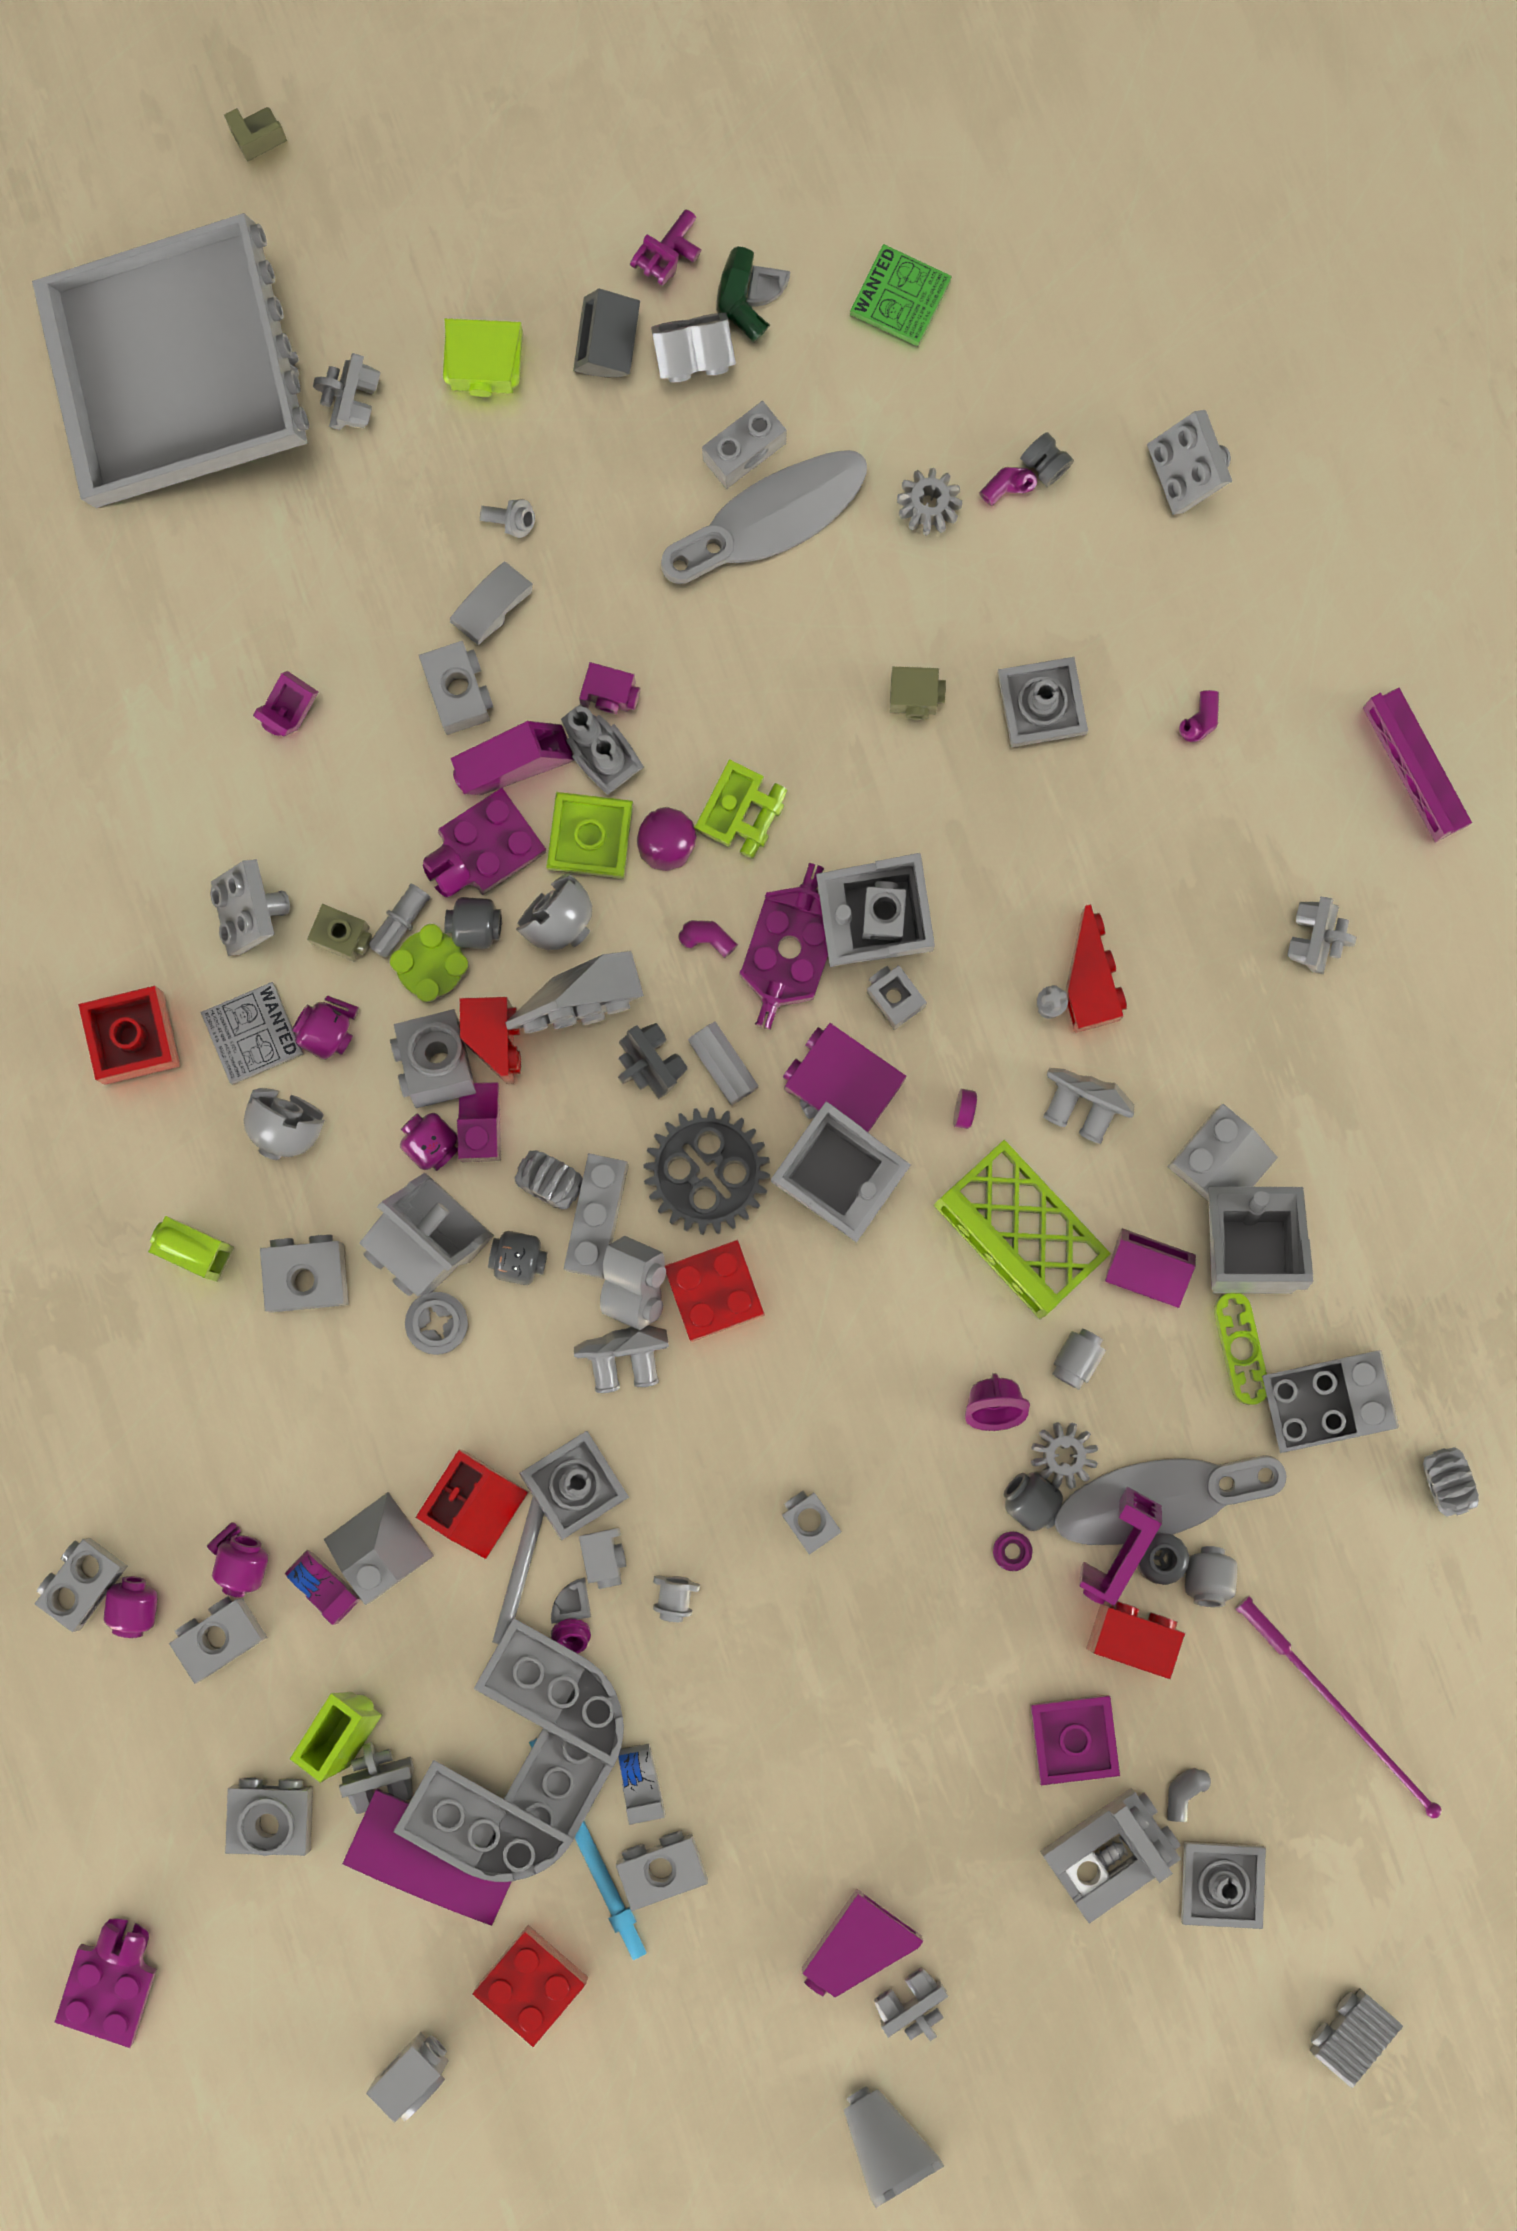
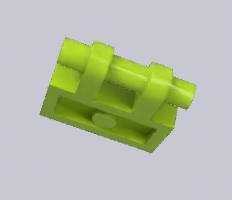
M729 759L694 827L695 831L730 847L735 835L738 834L746 839L740 853L753 859L759 846L764 847L769 837L766 833L774 817L780 816L784 808L782 801L788 790L774 783L769 795L758 791L764 776ZM751 803L761 808L753 826L743 822Z

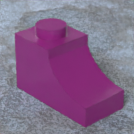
M474 1083L476 1093L459 1098V1114L457 1119L458 1159L462 1163L501 1161L499 1083Z

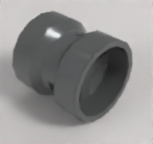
M1048 432L1036 439L1020 458L1028 468H1034L1039 473L1038 478L1046 487L1057 481L1074 462V459L1066 451H1060L1056 447V440Z

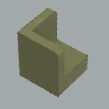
M269 107L244 119L238 108L224 114L228 127L247 162L287 141L280 122L276 120Z

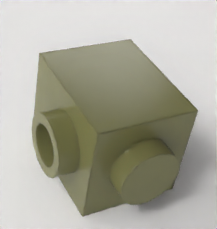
M892 666L890 713H906V718L913 720L928 719L929 714L936 715L938 703H945L946 680H939V668Z
M322 904L307 940L318 948L355 962L358 954L364 955L366 953L372 934L368 932L370 926L366 921Z

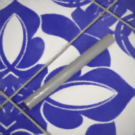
M534 1497L531 1500L492 1641L496 1644L500 1643L511 1621L516 1617L544 1513Z

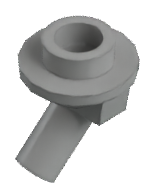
M525 499L509 500L507 509L481 506L480 521L505 524V533L522 538L529 534L533 528L535 514L529 501Z

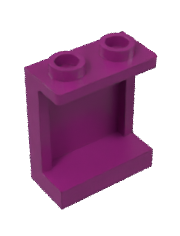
M829 1023L825 1030L817 1027L805 1045L810 1049L802 1062L795 1059L783 1075V1078L788 1081L784 1090L789 1094L793 1093L817 1111L827 1101L861 1126L866 1132H869L907 1076L833 1024Z

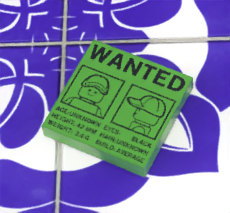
M883 244L850 310V315L918 347L951 282L952 276Z

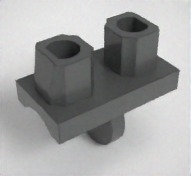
M657 1023L642 1029L636 1025L628 1030L627 1035L619 1041V1044L626 1053L618 1059L626 1070L618 1078L622 1084L633 1079L640 1090L649 1085L656 1097L660 1099L675 1086L677 1080L687 1070V1066L676 1053L664 1061L657 1054L655 1049L666 1042L665 1034Z

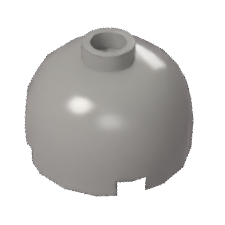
M567 873L551 883L556 890H552L546 895L541 893L526 909L517 923L520 927L516 928V930L538 948L548 951L564 948L569 943L576 947L590 932L586 927L592 917V904L589 895L583 886L570 873Z
M258 1088L252 1091L244 1115V1128L252 1143L259 1147V1153L273 1160H280L281 1156L293 1157L305 1153L313 1146L320 1134L325 1121L322 1120L323 1113L311 1103L297 1096L291 1095L290 1101L276 1098L278 1090Z

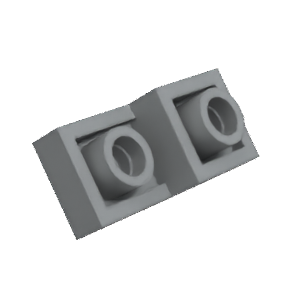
M504 561L462 602L450 617V623L479 645L504 624L506 613L532 593L533 584Z

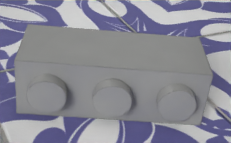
M588 1153L564 1264L565 1271L605 1279L603 1275V1261L607 1246L612 1243L629 1166L627 1161Z

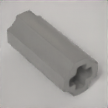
M716 1021L707 1025L688 1039L731 1105L739 1102L758 1088V1084Z

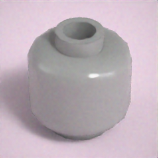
M1214 1546L1202 1547L1201 1553L1194 1554L1189 1558V1566L1185 1576V1591L1187 1595L1194 1598V1603L1199 1606H1225V1602L1236 1595L1237 1562L1225 1555V1549Z

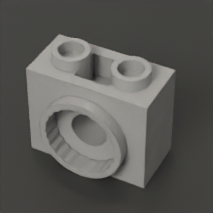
M455 1009L394 1024L397 1038L390 1039L395 1061H402L404 1073L398 1075L403 1097L410 1096L415 1108L476 1093L466 1046L460 1038V1021ZM437 1053L448 1054L440 1063L430 1062L431 1058Z
M333 1235L310 1236L309 1244L294 1245L293 1238L270 1240V1247L260 1248L266 1312L272 1313L349 1305L344 1244L340 1241H333ZM310 1270L314 1276V1284L308 1291L301 1292L296 1287V1277L301 1271Z
M240 1778L239 1785H233L228 1788L225 1854H257L262 1856L307 1855L311 1851L313 1786H303V1780L279 1779V1786L263 1785L262 1778ZM263 1814H272L276 1817L279 1823L277 1833L268 1834L262 1830L260 1819Z
M420 2032L375 2078L366 2094L394 2123L400 2117L406 2121L444 2082L445 2078L441 2074L449 2061L444 2056L447 2053L445 2047L434 2036L430 2035L426 2038Z

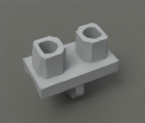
M355 353L351 354L350 360H346L344 363L340 381H338L340 369L329 366L326 377H315L313 387L322 392L321 405L331 407L333 396H336L329 425L331 428L341 430L345 425L364 428L369 422L372 406L355 401L354 396L356 389L373 394L378 385L380 371L362 364L364 356Z
M1321 896L1319 902L1299 903L1296 922L1298 925L1314 928L1311 940L1292 937L1288 950V957L1291 960L1307 965L1312 972L1324 974L1331 943L1329 956L1341 958L1343 946L1353 947L1357 939L1354 935L1346 933L1349 924L1347 919L1338 918L1334 930L1339 907L1333 904L1332 898Z
M372 1742L363 1745L364 1756L351 1760L354 1771L368 1769L342 1776V1784L339 1785L342 1798L348 1796L356 1814L366 1812L374 1795L373 1789L387 1785L389 1794L404 1801L409 1800L413 1795L411 1779L414 1771L411 1757L379 1765L393 1760L390 1749L376 1753Z
M921 1967L905 1979V1982L915 1995L913 1999L902 2005L892 1988L874 1999L882 2019L880 2020L881 2028L888 2038L914 2020L917 2022L904 2030L910 2040L923 2032L929 2041L937 2037L932 2026L944 2018L938 2008L924 2016V2013L942 2002L948 1995L941 1981L935 1982Z

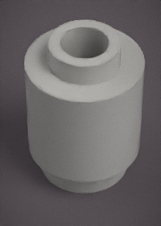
M1083 1328L1079 1334L1072 1331L1053 1363L1056 1368L1052 1375L1080 1390L1084 1382H1089L1106 1352L1100 1346L1103 1339Z

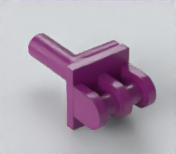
M685 209L661 242L646 234L643 244L633 256L630 266L635 269L639 266L645 270L644 275L647 277L655 276L658 278V283L663 286L670 277L676 274L679 254L695 262L701 253V249L683 238L696 221L695 214Z

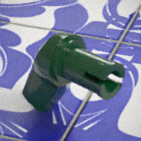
M737 246L730 251L721 276L717 293L716 311L717 313H726L728 320L730 319L755 343L770 327V324L759 316L746 302L754 252L748 248Z

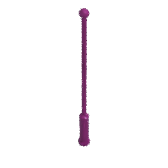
M1250 1596L1244 1598L1235 1607V1610L1238 1613H1242L1279 1655H1286L1424 1805L1427 1816L1432 1819L1438 1818L1442 1812L1440 1805L1431 1802L1293 1653L1291 1643L1253 1603V1599Z

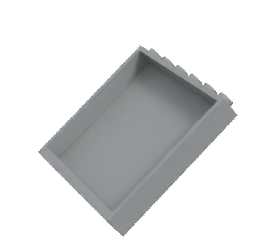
M245 213L32 281L80 498L93 507H102L308 443L305 430L309 429V422L304 409L299 407L297 393L301 391L300 383L295 371L291 370L288 359L289 356H292V348L287 335L282 333L280 320L284 318L283 309L278 298L274 297L271 284L275 283V275L270 262L265 259L263 247L267 246L266 236L262 226L259 223L256 224Z

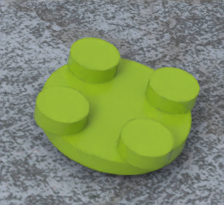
M435 924L425 925L420 932L410 936L401 945L400 949L395 951L390 957V965L397 972L401 983L423 1002H432L438 997L451 992L469 968L468 960L463 955L460 947H457L452 938L443 933Z

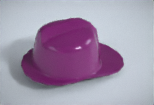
M992 1373L991 1378L979 1381L973 1385L969 1393L965 1419L971 1427L984 1431L1010 1429L1026 1420L1030 1402L1022 1397L1021 1390L1016 1382L1007 1378H999L997 1373Z

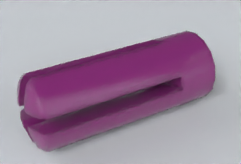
M326 996L325 1001L346 1008L348 1011L328 1004L329 1006L343 1013L348 1018L355 1020L359 1007L331 996Z
M231 1522L207 1544L208 1549L214 1555H217L219 1545L230 1540L232 1536L238 1535L241 1532L240 1528Z

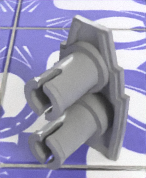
M580 705L561 718L569 737L566 741L574 753L572 758L607 795L644 768L631 745L615 724L611 726L600 715L596 717L589 709Z
M1049 1068L1047 1076L1056 1082L1055 1084L1058 1088L1047 1112L1043 1116L1048 1121L1058 1126L1066 1127L1079 1097L1088 1099L1094 1104L1079 1134L1090 1141L1101 1144L1114 1114H1121L1128 1118L1133 1117L1134 1104L1116 1083L1103 1082L1092 1076L1078 1075L1066 1069Z
M649 1325L642 1330L633 1327L615 1330L603 1337L586 1340L574 1347V1357L587 1358L592 1361L596 1385L595 1391L597 1393H610L620 1389L615 1356H631L635 1387L653 1386L659 1383L654 1351L669 1347L667 1330Z

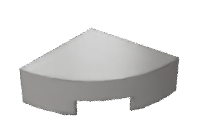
M753 265L747 303L751 307H757L777 299L788 285L790 271Z
M585 1577L571 1582L558 1594L552 1607L551 1624L559 1623L569 1618L583 1619L591 1617Z

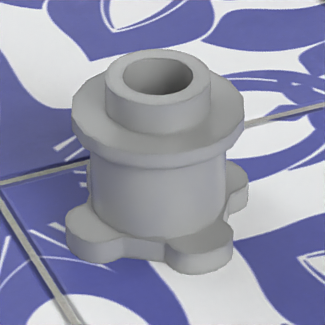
M654 1576L653 1583L661 1585L658 1603H655L653 1606V1610L660 1613L659 1618L669 1622H683V1617L691 1616L692 1609L689 1608L691 1591L698 1592L700 1584L681 1576Z

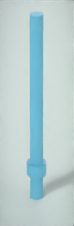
M537 1738L529 1742L531 1748L534 1746ZM583 1821L574 1838L611 1914L608 1919L615 1933H620L632 1960H635L647 1953L633 1925L637 1921L630 1907L625 1908Z

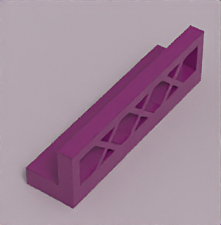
M1397 688L1385 695L1379 693L1371 697L1364 705L1363 710L1434 842L1436 843L1469 826L1472 821L1401 689Z

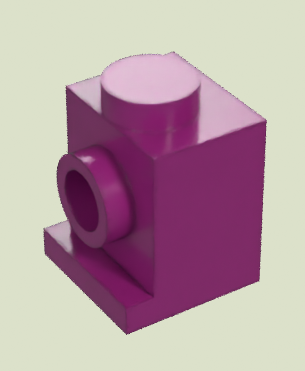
M589 662L579 697L580 705L589 709L590 702L596 703L595 708L611 714H617L618 709L628 712V709L635 710L640 694V687L635 686V675Z

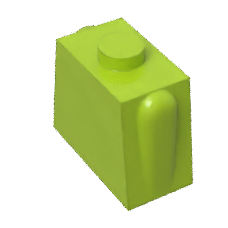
M444 318L443 380L445 383L451 385V389L454 391H469V394L477 397H488L492 395V392L513 393L514 387L520 381L521 349L524 336L521 322Z
M165 1216L163 1222H159L153 1231L150 1239L152 1245L148 1252L203 1278L218 1282L234 1246L178 1220Z
M353 1692L331 1693L293 1752L290 1760L321 1783L350 1767L351 1760L355 1759L382 1714L374 1709L372 1700L365 1695H355Z

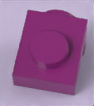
M289 671L281 673L265 705L256 708L253 716L262 722V727L269 733L277 736H286L300 728L319 692Z

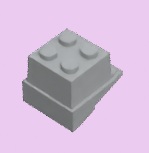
M921 853L816 874L830 967L933 952L935 944ZM875 882L897 883L898 889L906 890L903 937L901 942L862 939L866 888L874 887ZM879 902L873 908L874 914L882 920L891 919L896 914L895 908L888 902Z
M826 1101L773 1175L771 1182L857 1243L911 1164Z
M423 1173L377 1206L383 1214L360 1241V1244L366 1249L364 1256L368 1261L379 1269L385 1266L396 1276L392 1281L402 1292L408 1296H411L413 1293L416 1296H422L433 1292L459 1265L470 1263L494 1235L429 1175Z
M1303 1187L1207 1188L1213 1293L1292 1294L1295 1290H1307L1313 1283V1269Z

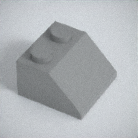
M1222 1104L1216 1108L1167 1167L1208 1201V1187H1254L1278 1157L1250 1125L1226 1105Z

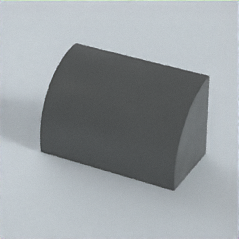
M600 288L584 297L573 371L599 377H622L630 374L640 300Z

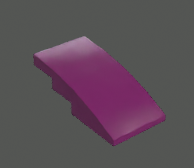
M377 1788L342 1864L418 1898L492 1926L512 1881L494 1882L471 1876L394 1833L409 1802Z

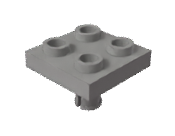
M1206 410L1194 411L1147 444L1173 515L1188 511L1232 482L1227 468L1231 460L1230 452L1225 446L1218 444Z
M1075 657L998 669L997 674L1011 747L1087 735L1088 728Z
M257 859L242 861L211 881V901L217 908L220 920L219 935L222 943L226 946L228 956L242 955L272 937L274 930L270 916H284L289 913L290 902L285 891L265 894Z
M588 1431L580 1434L519 1473L560 1540L565 1539L629 1498Z
M1184 1842L1181 1923L1183 1925L1263 1929L1266 1848L1256 1845Z

